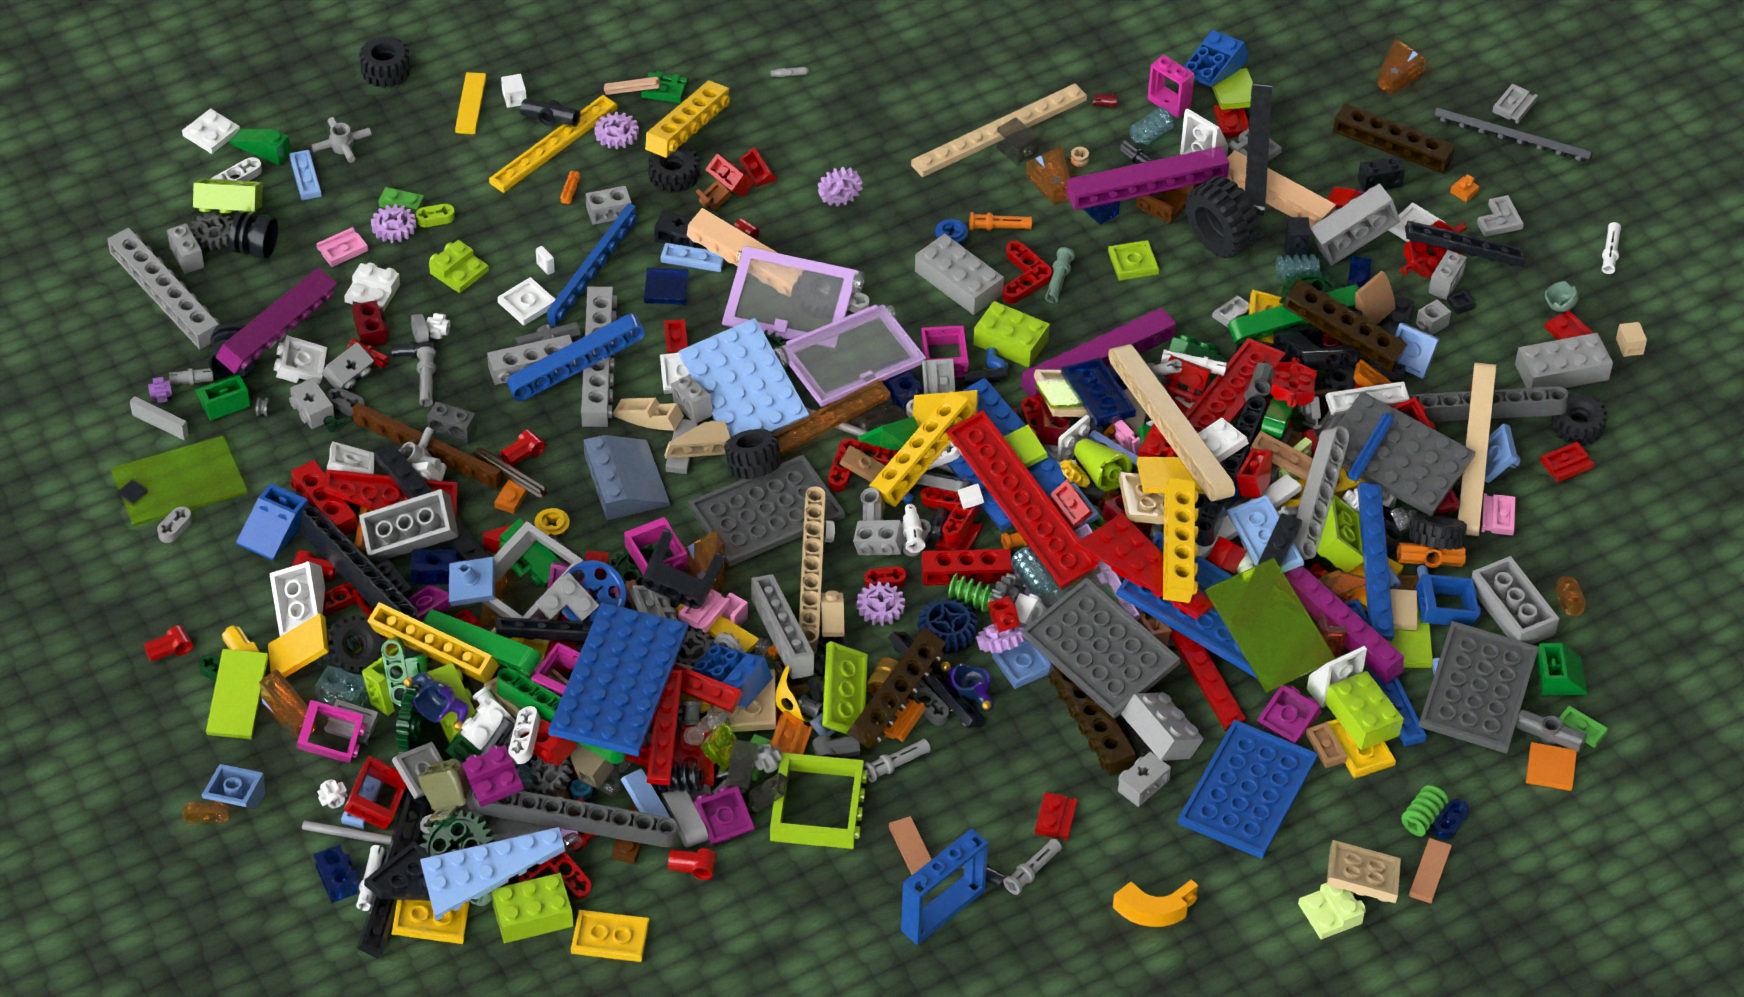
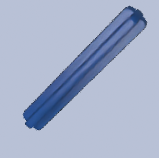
M1388 413L1382 415L1348 472L1350 480L1356 482L1361 477L1392 425L1394 419L1392 415Z

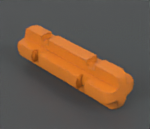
M572 170L568 175L569 178L560 196L561 203L570 204L573 199L572 197L578 186L577 183L580 180V173L578 171Z

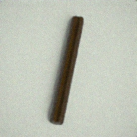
M478 447L477 450L473 451L475 458L500 469L501 475L537 497L544 498L548 494L546 486L485 449Z

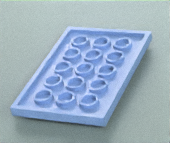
M756 318L678 351L690 377L710 394L714 421H725L730 437L752 429H766L776 434L810 419L808 411Z

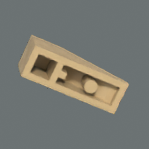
M725 421L704 422L668 443L664 455L665 459L724 455V444H726L728 439H731Z

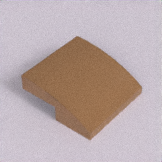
M1380 271L1355 292L1356 309L1362 311V315L1375 325L1395 310L1393 291L1383 271Z

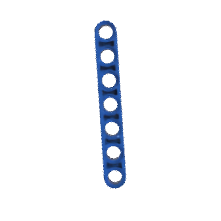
M625 315L512 374L507 379V385L515 400H526L638 342L644 337L645 330L637 315Z

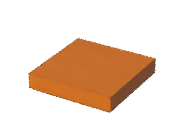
M1531 742L1526 783L1572 791L1577 751Z

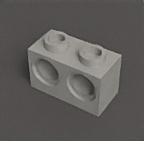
M626 186L586 193V208L592 225L616 220L627 204H632Z
M185 223L168 229L170 249L184 274L204 268L202 250L188 225Z
M1447 250L1431 276L1428 293L1447 300V296L1452 294L1464 274L1467 257Z
M689 375L671 383L674 403H677L680 410L695 424L713 416L710 394Z
M900 520L858 521L853 539L858 555H900L904 541L902 524Z

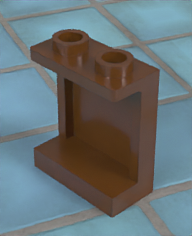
M1198 184L1138 196L1136 207L1171 224L1185 209L1188 194L1197 188Z

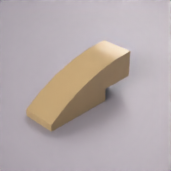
M656 398L621 399L612 413L614 417L638 426L672 431L676 430L684 417L677 403L659 404Z

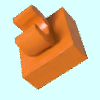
M1467 174L1466 177L1463 176L1451 186L1450 193L1467 202L1479 192L1480 186L1475 184L1474 178Z

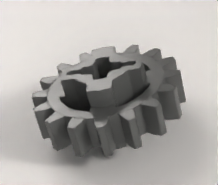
M215 211L211 215L205 212L204 217L197 216V221L191 222L192 226L189 229L198 245L201 244V249L209 247L210 250H213V247L221 249L222 244L228 246L233 221H230V216L224 217L223 213L216 215Z
M1007 573L1006 576H1002L1001 582H996V589H992L994 594L989 600L994 601L1009 596L1012 602L1015 603L1019 594H1024L1026 587L1023 586L1025 581L1021 580L1022 577Z
M691 627L690 631L686 634L676 663L694 666L714 644V639L710 640L709 633L703 635V629L695 632L694 627Z
M537 756L536 761L530 760L532 766L525 768L528 774L523 776V779L526 781L524 786L529 792L551 796L552 793L559 795L558 790L560 788L566 789L564 783L571 781L568 775L573 773V770L570 768L572 764L566 758L557 766L550 762L545 763Z

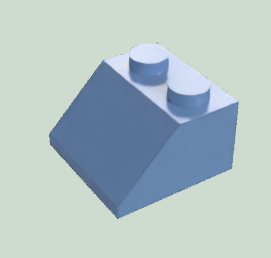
M219 764L202 793V798L257 809L265 795L264 775L262 772Z

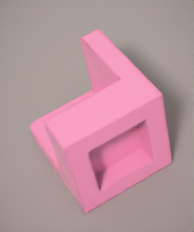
M729 593L727 597L730 598V605L721 615L741 627L748 619V602Z

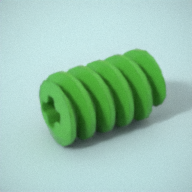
M956 573L951 580L948 596L951 601L957 598L958 603L965 601L967 607L973 605L974 609L979 610L981 608L982 612L987 613L989 611L987 602H990L989 598L994 593L990 592V584L985 589H982L981 581L977 586H974L973 578L966 583V576L963 575L958 580V573Z
M1424 786L1411 802V805L1402 814L1401 819L1404 827L1413 835H1425L1426 830L1430 828L1435 818L1439 816L1444 806L1448 804V797L1445 792L1435 786Z

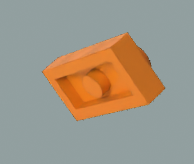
M508 479L494 502L495 508L515 514L529 491Z

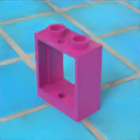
M1162 55L1151 64L1148 100L1175 117H1181L1186 109L1191 108L1195 74L1167 56ZM1165 76L1179 84L1178 94L1165 86Z
M963 325L921 328V347L926 360L953 359L954 378L964 377V372H968L969 362ZM958 344L960 357L930 359L928 345Z
M665 517L624 532L625 547L643 576L648 564L639 548L659 541L665 528L673 531ZM673 531V538L669 548L674 556L663 560L662 563L682 571L688 568V553Z
M557 642L531 680L562 698L566 686L547 676L557 663L573 670L580 653Z
M310 700L297 742V749L350 764L351 758H356L360 745L356 744L358 735L363 737L367 723L363 722L364 715ZM316 714L355 724L347 753L308 742Z

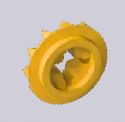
M1064 460L1060 464L1062 473L1070 482L1073 481L1078 487L1083 488L1090 484V479L1086 472L1076 463H1073L1071 460Z
M556 508L541 511L534 521L536 528L554 538L558 534L564 535L565 530L569 529L570 523L568 515ZM548 522H551L552 524L556 522V526H548Z

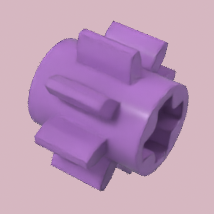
M163 377L153 378L152 384H148L151 400L157 399V403L168 402L167 397L172 396L169 380L164 381Z

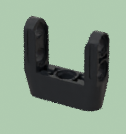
M1310 323L1290 326L1276 332L1273 337L1274 347L1285 352L1286 358L1289 361L1293 357H1296L1297 361L1298 357L1301 361L1300 364L1313 370H1329L1351 366L1359 358V352L1347 344L1319 349L1315 344L1322 343L1323 336L1326 333L1323 332L1320 336L1316 337L1320 329ZM1352 351L1351 356L1345 360L1346 353ZM1331 354H1334L1333 359L1330 362H1327V358Z
M665 528L650 558L642 584L647 589L687 607L700 609L712 589L726 555L718 552L713 556L703 580L662 563L673 538V531Z

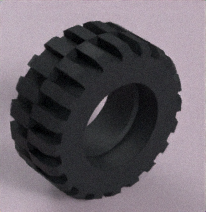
M1219 176L1211 178L1188 194L1185 203V211L1188 215L1187 220L1192 226L1193 233L1197 235V239L1205 245L1207 250H1211L1212 254L1221 258H1233L1256 243L1261 231V225H1259L1260 218L1257 216L1256 207L1251 203L1252 200L1245 194L1242 188L1238 187L1236 182L1230 181L1229 178Z

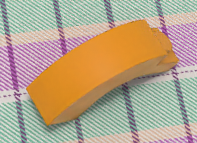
M1191 879L1171 895L1155 897L1144 893L1133 882H1130L1114 894L1113 908L1124 918L1139 925L1149 927L1172 925L1186 918L1187 907L1191 906L1197 899L1198 885Z

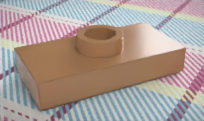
M850 445L839 463L870 482L885 468V465Z

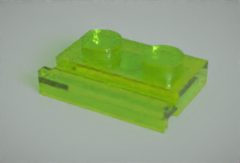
M723 720L715 725L700 746L704 754L714 764L717 763L720 766L718 769L720 772L728 768L743 747L741 743L738 744L735 741L737 737Z

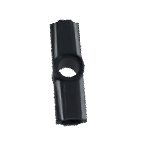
M524 99L521 102V115L539 119L546 126H551L555 122L576 127L580 123V110L564 107L556 100H549L547 103Z

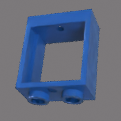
M1429 574L1421 575L1415 587L1421 623L1451 625V622L1454 621L1471 627L1474 625L1476 619L1480 617L1481 609L1477 604V589L1474 588L1473 579ZM1434 594L1461 596L1463 610L1437 607Z

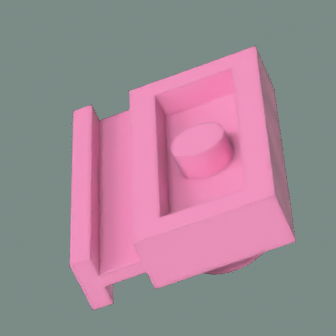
M353 227L316 243L318 251H321L322 256L331 267L368 251L367 244L354 231Z
M1119 420L1114 424L1116 430L1115 437L1119 445L1139 457L1140 438H1135L1134 432L1122 420Z
M1484 493L1481 532L1487 530L1495 534L1513 535L1515 497L1495 494L1487 496Z
M711 589L700 609L684 606L678 613V619L689 623L690 626L696 629L699 627L706 633L730 605V598H724L722 594Z

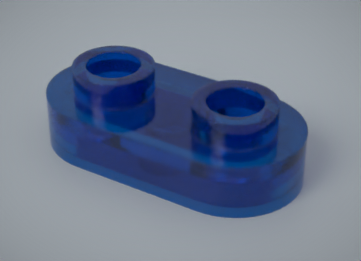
M1459 799L1449 801L1434 821V833L1443 839L1453 837L1468 818V804Z

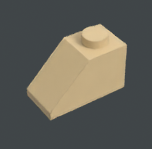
M837 591L821 593L822 637L844 636L843 593H838Z

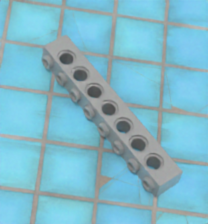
M130 228L107 238L111 255L200 350L208 346L211 342L212 331L221 324L217 318H213L210 315L206 306H202L198 302L197 297L193 293L190 294L185 284L176 279L173 271L167 269L162 259L156 257L152 249L148 245L145 246L137 233L134 234Z
M587 287L585 336L616 321V311H613V308H617V295H613V287ZM609 356L583 370L582 427H608V418H612V405H609V402H613V389L609 388L614 386V373H610V370H614V357Z

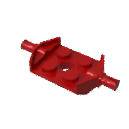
M1437 220L1430 225L1462 233L1467 229L1466 226L1463 227L1464 223H1460L1457 227L1453 228L1441 220ZM1410 240L1404 245V256L1408 262L1400 271L1406 270L1402 274L1407 275L1414 270L1419 276L1430 278L1449 249L1433 247L1429 244ZM1427 247L1433 250V256L1428 254Z
M1293 357L1291 362H1275L1273 369L1274 374L1270 393L1277 401H1287L1289 407L1291 403L1292 407H1295L1296 403L1305 406L1313 402L1315 395L1314 387L1317 371L1300 364L1301 361L1298 357L1297 361L1296 357Z

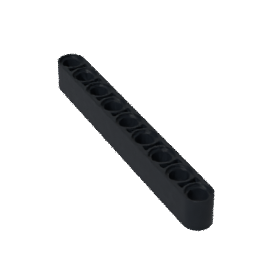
M1252 83L1245 194L1252 200L1251 203L1256 207L1257 215L1264 216L1272 85Z
M1252 396L1247 400L1236 425V429L1247 437L1249 444L1220 463L1232 479L1235 491L1238 486L1236 475L1249 455L1250 447L1261 431L1266 415V401L1260 396ZM1206 496L1195 522V526H1198V535L1195 542L1199 546L1207 547L1214 543L1233 496L1217 501H1211Z
M305 507L303 509L298 529L300 533L374 609L380 602L416 619L417 609L322 511L315 507Z

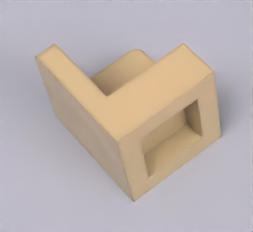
M1639 322L1619 324L1616 340L1623 357L1644 354L1647 339Z

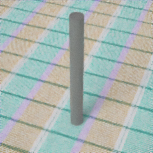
M305 820L302 825L303 830L385 845L390 844L392 837Z

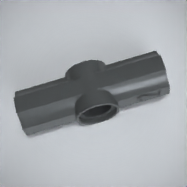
M577 322L554 328L547 324L539 327L535 333L515 338V344L519 346L570 335L573 342L581 339V334Z
M1524 709L1520 711L1515 725L1517 729L1540 737V740L1545 745L1553 746L1559 744L1581 752L1587 739V733L1563 725L1560 718L1556 716L1542 717Z

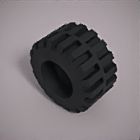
M391 36L376 37L372 41H367L366 45L361 47L359 52L361 74L368 84L385 88L387 86L394 87V85H400L401 81L407 80L411 70L409 49L400 39H394Z
M766 429L746 430L733 435L724 444L729 472L737 478L754 479L763 477L781 466L782 458L778 438L772 431Z

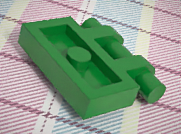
M660 71L648 73V78L659 77L661 84L658 89L641 91L642 98L681 103L685 85L687 86L688 78L681 77L680 74L667 75Z

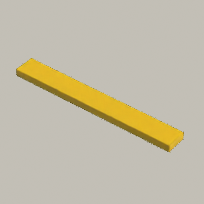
M604 95L600 96L580 111V123L576 127L562 124L491 176L489 183L505 193L596 125V121H600L601 116L606 118L607 113L612 114L616 111L617 104Z

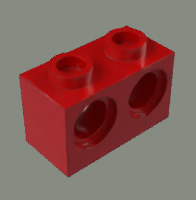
M718 153L705 169L728 189L742 197H745L755 182L753 178L733 162Z

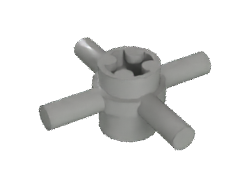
M334 117L329 118L328 123L331 127L329 139L311 144L313 152L332 147L335 153L345 154L349 163L354 162L356 159L352 152L354 140L372 135L370 128L351 133L348 124L337 123Z
M426 427L418 445L407 442L399 450L410 464L429 462L434 467L441 465V460L432 457L426 449L434 432L433 429Z

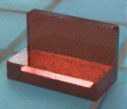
M1320 614L1312 644L1317 664H1326L1341 657L1347 636L1346 626H1328L1325 614Z

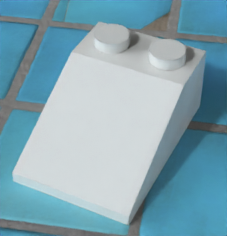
M1186 109L1180 154L1221 146L1227 157L1228 144L1220 127L1193 111Z
M306 562L269 573L280 636L319 613L323 615L325 584L320 565Z
M1365 646L1326 663L1309 675L1307 690L1320 703L1321 708L1327 706L1325 698L1330 684L1363 672L1367 651Z

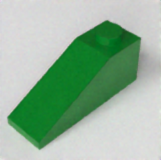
M240 129L229 141L230 145L279 166L291 153L289 136L274 129Z

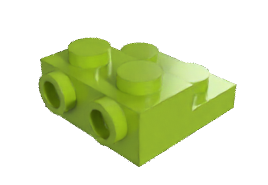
M460 240L454 243L449 242L443 252L433 254L429 260L430 274L458 293L463 292L489 271V266L475 257L473 249Z

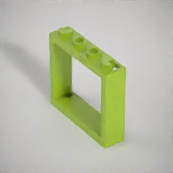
M781 753L783 759L779 763L770 824V841L854 849L855 839L860 837V826H857V821H862L863 807H859V803L864 802L865 789L862 788V783H867L868 770H863L864 760ZM798 771L854 777L848 829L782 823L789 772Z

